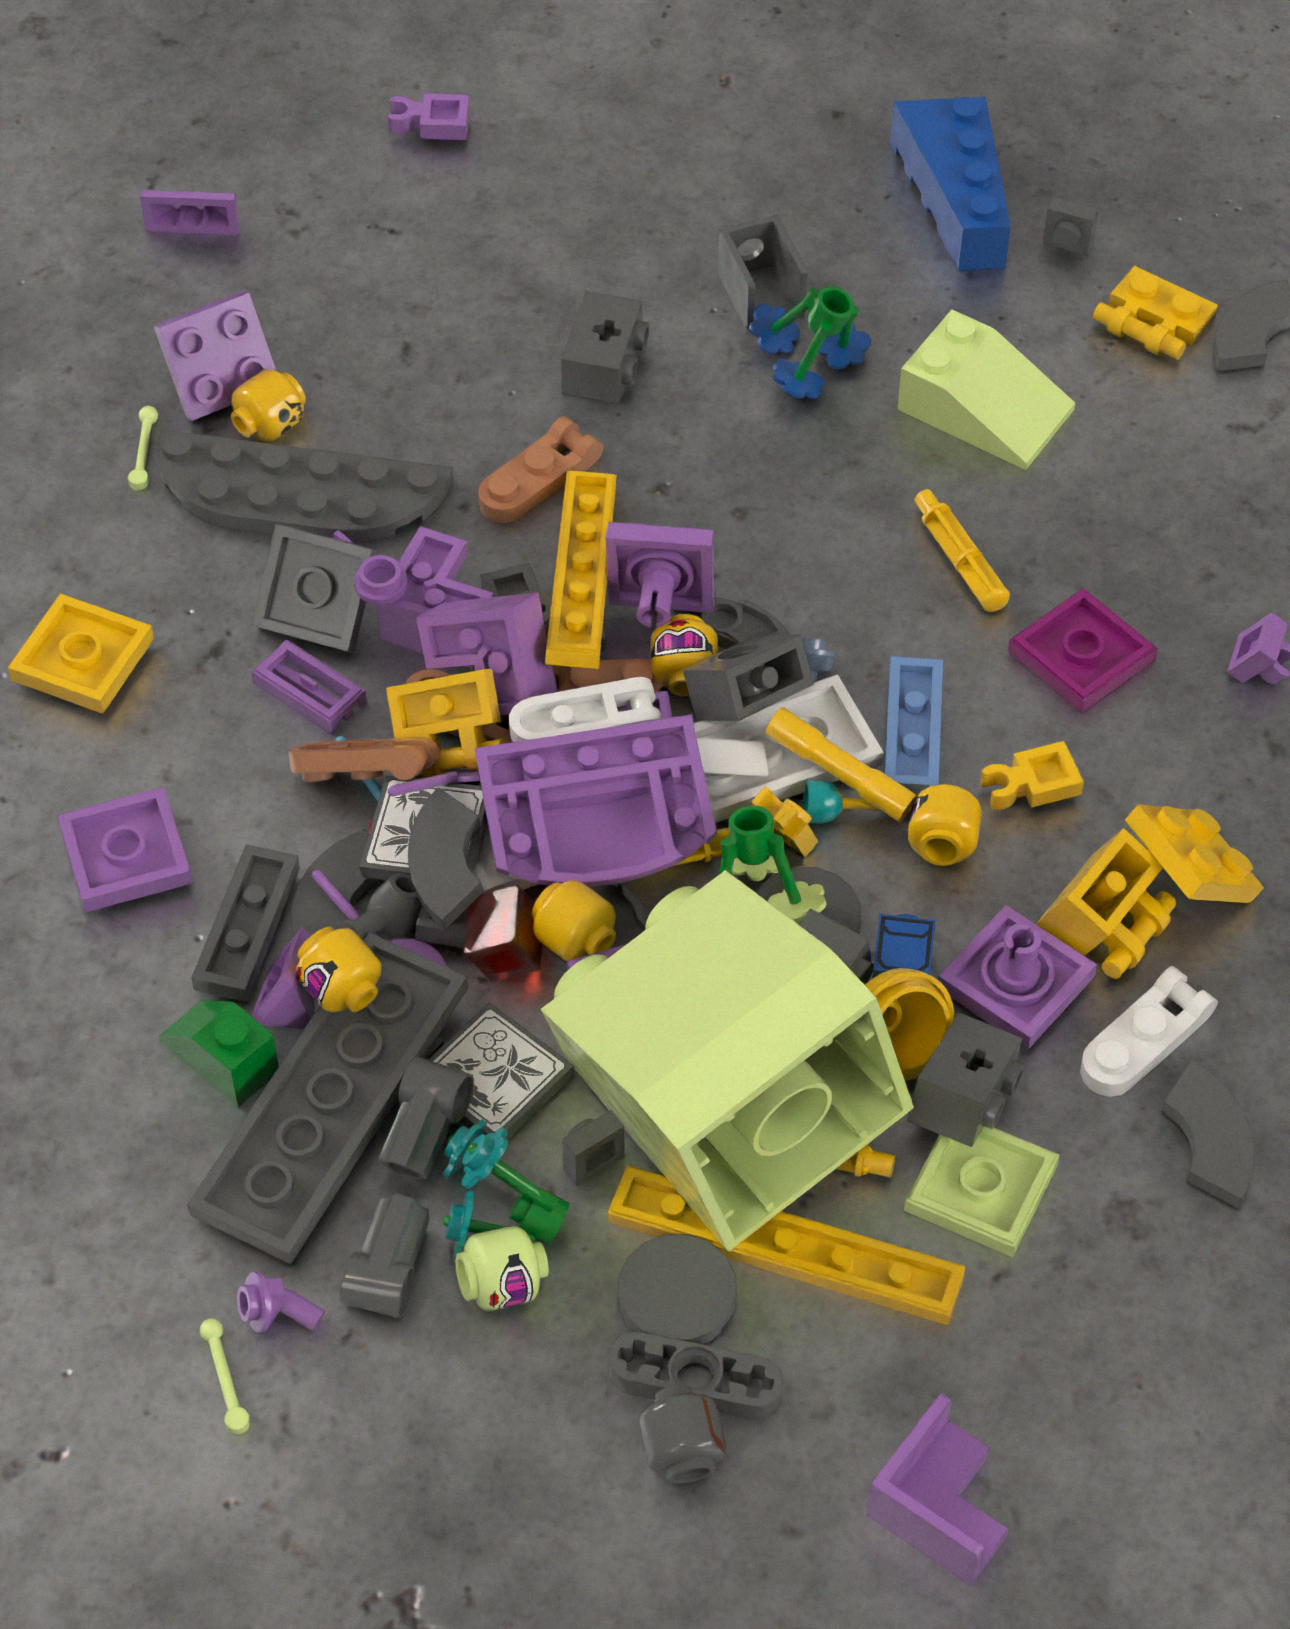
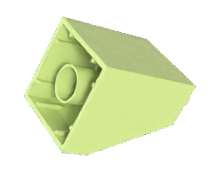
M726 870L700 890L693 886H686L666 895L649 914L644 932L609 958L605 955H592L577 962L559 980L554 992V999L541 1008L566 1059L574 1065V1070L609 1111L612 1110L623 1124L627 1133L659 1171L671 1182L680 1196L728 1252L914 1108L877 998L828 946Z

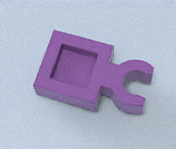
M423 93L422 102H414L412 99L403 96L390 99L391 114H388L389 132L404 134L413 129H420V138L467 139L470 113L469 95Z

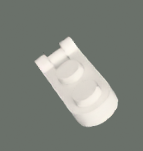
M635 677L521 700L512 708L509 714V729L512 741L518 742L662 719L660 710L653 707L652 704L655 701L656 695L651 680L646 677ZM626 706L632 710L618 712L617 707Z
M1174 966L1169 967L1160 975L1152 988L1087 1045L1083 1052L1080 1068L1082 1081L1091 1091L1099 1095L1113 1097L1126 1093L1209 1019L1217 1007L1218 1000L1205 990L1197 992L1186 983V975ZM1171 1001L1184 1009L1177 1016H1174L1165 1008Z

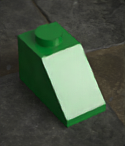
M201 1000L159 1035L161 1043L236 1107L241 1106L270 1081L279 1068L274 1035L235 1002Z

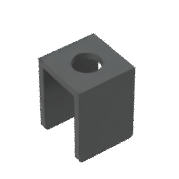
M778 215L719 229L718 275L746 329L754 321L753 311L755 309V283L749 272L772 266L793 307L802 301L807 294V268ZM753 238L761 240L759 248L752 254L741 256L737 250L746 240Z

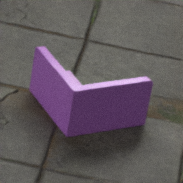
M419 527L398 562L407 575L408 585L406 592L393 603L377 605L380 640L423 653L416 617L444 602L494 597L492 592L454 580L468 556L466 540Z
M539 593L444 602L416 617L426 669L474 665L475 671L492 669L500 715H509L512 708L521 700L557 692L553 666L545 664L547 634Z
M940 1393L871 1483L867 1516L960 1580L972 1586L1006 1540L1008 1528L960 1497L961 1493L988 1459L990 1447L949 1421L952 1400Z

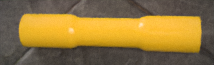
M781 707L766 727V735L802 759L812 761L856 790L861 798L899 823L903 821L912 809L913 801L918 795L880 770L870 768L826 739L822 732L786 708Z

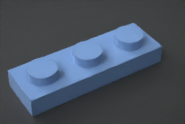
M890 656L884 774L918 795L922 790L930 786L939 785L943 659Z

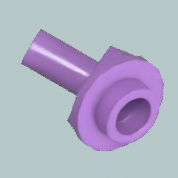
M250 1272L245 1285H241L238 1289L237 1305L240 1317L244 1322L249 1321L255 1332H265L279 1312L314 1331L325 1313V1310L304 1297L284 1288L281 1278H267L261 1272Z

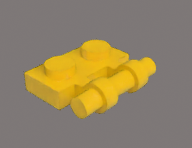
M1134 266L1110 293L1109 304L1100 302L1093 313V320L1107 326V332L1119 338L1126 335L1145 344V350L1152 354L1160 356L1164 353L1179 360L1185 351L1186 344L1192 347L1216 319L1218 305Z
M492 669L476 670L386 688L394 738L425 737L435 741L439 747L440 760L438 764L419 774L425 778L445 774L447 770L467 767L470 771H476L478 767L475 748L506 743L502 738L486 741L483 737V725L501 722ZM459 730L461 746L443 749L439 744L438 734Z

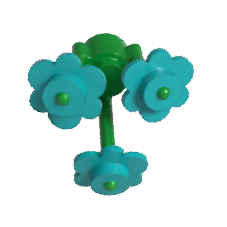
M481 1119L470 1130L463 1125L454 1135H450L448 1145L444 1151V1155L450 1160L443 1176L450 1179L465 1164L464 1172L466 1174L463 1177L462 1186L470 1189L478 1180H484L491 1173L519 1193L508 1218L517 1222V1226L526 1231L532 1243L537 1239L549 1245L557 1234L570 1203L537 1187L500 1160L508 1146V1141L506 1140L508 1131L501 1127L495 1133L484 1135L483 1130L487 1122ZM467 1190L462 1205L452 1204L449 1215L443 1218V1224L446 1226L445 1239L454 1241L453 1259H456V1255L462 1252L467 1232L478 1234L506 1227L471 1219L474 1192Z

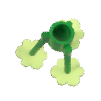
M745 806L734 811L729 817L728 823L730 836L721 840L722 860L719 875L726 870L731 875L747 874L750 880L761 881L765 878L766 873L779 872L784 889L782 893L774 894L768 899L771 905L797 924L801 923L810 908L818 913L821 912L827 905L823 896L825 893L824 888L820 884L808 886L803 881L795 882L784 852L783 836L774 833V821L771 812L760 806Z

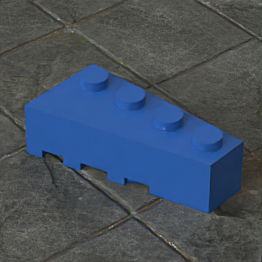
M986 97L893 101L890 144L895 154L901 155L904 161V170L910 182L915 181L919 188L921 202L926 212L933 214L937 222L936 230L958 271L1005 269L1011 225Z

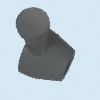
M406 873L393 874L373 893L366 907L365 914L354 920L344 921L339 924L337 929L349 928L356 932L362 940L365 939L368 933L375 934L380 930L393 936H409L415 933L422 904L415 891L411 875Z

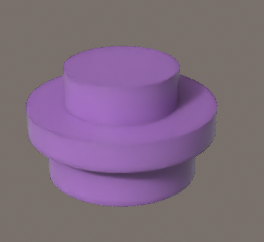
M375 555L364 560L354 578L355 590L358 596L365 602L374 605H386L397 601L404 595L408 585L405 570L394 558L386 555Z

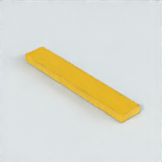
M567 471L546 645V665L599 669L608 577L606 532L608 522H613L617 475Z
M629 1165L625 1168L607 1213L608 1222L656 1237L665 1234H689L711 1242L728 1259L944 1325L949 1324L966 1266L783 1211L779 1212L728 1252L665 1176Z

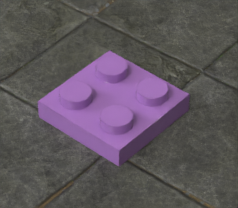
M164 787L57 815L85 913L193 884L190 868Z

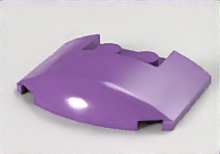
M692 715L475 748L496 871L507 876L511 874L531 883L549 886L553 883L559 882L562 884L570 880L580 881L588 887L616 884L645 877L669 868L688 858L704 842L708 844L716 837L717 831Z

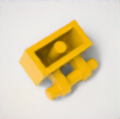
M1123 828L1092 854L1036 924L1083 956L1103 942L1108 947L1109 956L1102 963V970L1109 977L1118 979L1126 969L1136 967L1145 955L1144 946L1151 937L1161 935L1170 923L1169 914L1175 908L1176 900L1170 893L1165 891L1158 892L1154 898L1146 891L1163 867L1149 850ZM1128 911L1133 915L1134 921L1130 929L1121 923V920Z

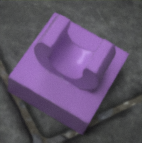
M1272 612L1241 632L1238 636L1227 673L1241 683H1245L1257 674H1260L1266 682L1274 685L1288 677L1290 671L1281 666L1290 659V644L1283 641L1288 623Z

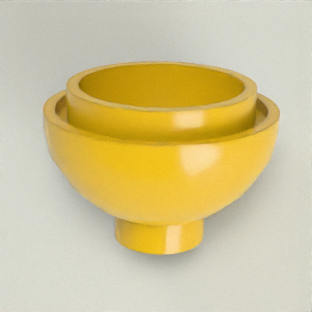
M908 968L888 970L871 979L865 986L877 998L904 1080L908 1081L919 1077L954 1021V1008L947 989L935 977L920 970Z

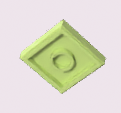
M984 1127L972 1147L939 1134L905 1201L904 1211L1013 1258L1056 1170L1060 1155L997 1128L991 1130Z

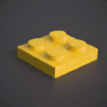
M60 593L8 666L10 679L13 682L103 714L154 640L152 625Z
M1138 804L1125 819L1127 824L1188 899L1251 903L1264 889L1263 885L1251 872L1253 865L1249 859L1240 851L1228 845L1219 834L1221 830L1220 825L1207 812L1201 809L1191 810L1170 806Z

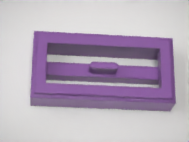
M285 640L251 671L254 684L331 734L339 728L338 721L341 718L347 721L353 715L352 708L355 705L360 708L367 702L365 689L288 640ZM285 659L292 665L296 666L309 676L313 677L323 685L327 686L328 688L342 696V698L340 700L337 699L327 691L317 686V682L315 680L311 679L304 673H297L296 671L292 670L291 668L283 664L282 661Z

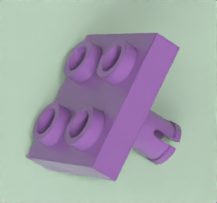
M244 290L153 325L186 418L192 421L232 405V393L262 370H276L250 293Z
M608 522L606 555L609 605L638 607L636 617L641 624L651 627L653 611L656 609L658 611L656 628L669 623L671 617L670 609L713 612L715 598L714 530Z
M1005 905L938 976V980L945 986L953 1000L990 1025L1023 1038L1021 1045L1028 1050L1095 977L1097 964Z

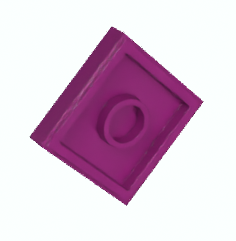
M1084 588L1009 640L1008 652L1081 713L1155 661L1158 650L1156 646Z

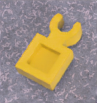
M1061 741L1014 753L1012 767L1003 764L986 766L982 769L980 784L982 788L991 785L1004 787L1003 789L992 791L990 800L992 809L1001 810L1012 806L1016 799L1022 796H1026L1032 808L1082 795L1084 781L1065 742Z
M764 786L751 802L752 806L764 807L771 812L774 821V833L783 836L784 843L804 858L818 843V839L808 825L812 820L811 816L792 800L787 798L782 802L767 786Z

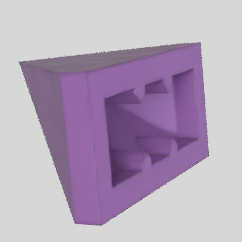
M141 190L140 200L147 232L239 235L240 233L236 194Z
M300 928L269 967L251 1016L261 1025L305 1029L315 1014L314 998L298 981L296 967L300 960L297 957V953L302 944L310 937V933Z

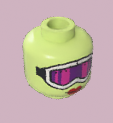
M510 1226L472 1235L465 1242L464 1251L458 1253L455 1259L457 1279L464 1299L467 1301L474 1300L477 1306L484 1311L499 1310L534 1300L538 1295L540 1278L547 1277L549 1273L547 1255L542 1243H532L526 1231L518 1226Z

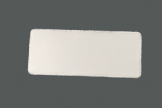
M697 738L704 773L768 776L765 747L762 742Z

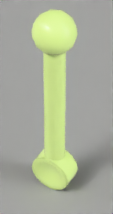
M149 405L143 407L139 412L142 429L136 467L128 475L129 486L134 490H143L149 485L145 467L152 424L158 419L157 410Z
M208 1318L200 1326V1335L209 1342L228 1409L224 1417L225 1425L231 1434H242L249 1428L250 1419L247 1411L241 1408L238 1403L220 1339L223 1334V1325L215 1318Z

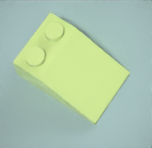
M953 309L950 310L901 368L897 410L1024 470L1030 466L1075 409V402L999 332Z

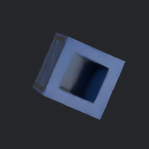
M879 914L872 979L885 971L897 968L920 970L930 975L936 920L922 919L910 914H899L896 916Z

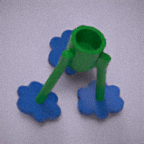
M827 286L820 291L815 287L810 288L805 298L788 312L782 307L772 309L767 304H760L753 311L755 320L750 324L749 329L752 335L757 337L760 349L768 355H773L778 351L786 355L793 350L792 342L797 340L800 335L799 327L794 320L808 310V326L815 336L802 361L792 364L787 360L779 359L775 361L773 366L775 371L772 376L773 380L780 384L782 391L791 397L800 399L805 396L812 399L819 397L820 390L824 386V380L818 374L809 371L817 354L827 356L826 361L830 367L844 369L849 363L853 365L862 364L865 359L864 352L868 351L871 346L869 335L862 331H856V326L853 324L859 313V308L854 305V301L849 293L836 286Z

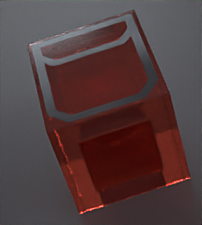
M519 885L502 887L493 892L481 894L468 907L464 954L491 982L541 970L543 943L536 938L533 931L534 919L532 917V908L535 903Z

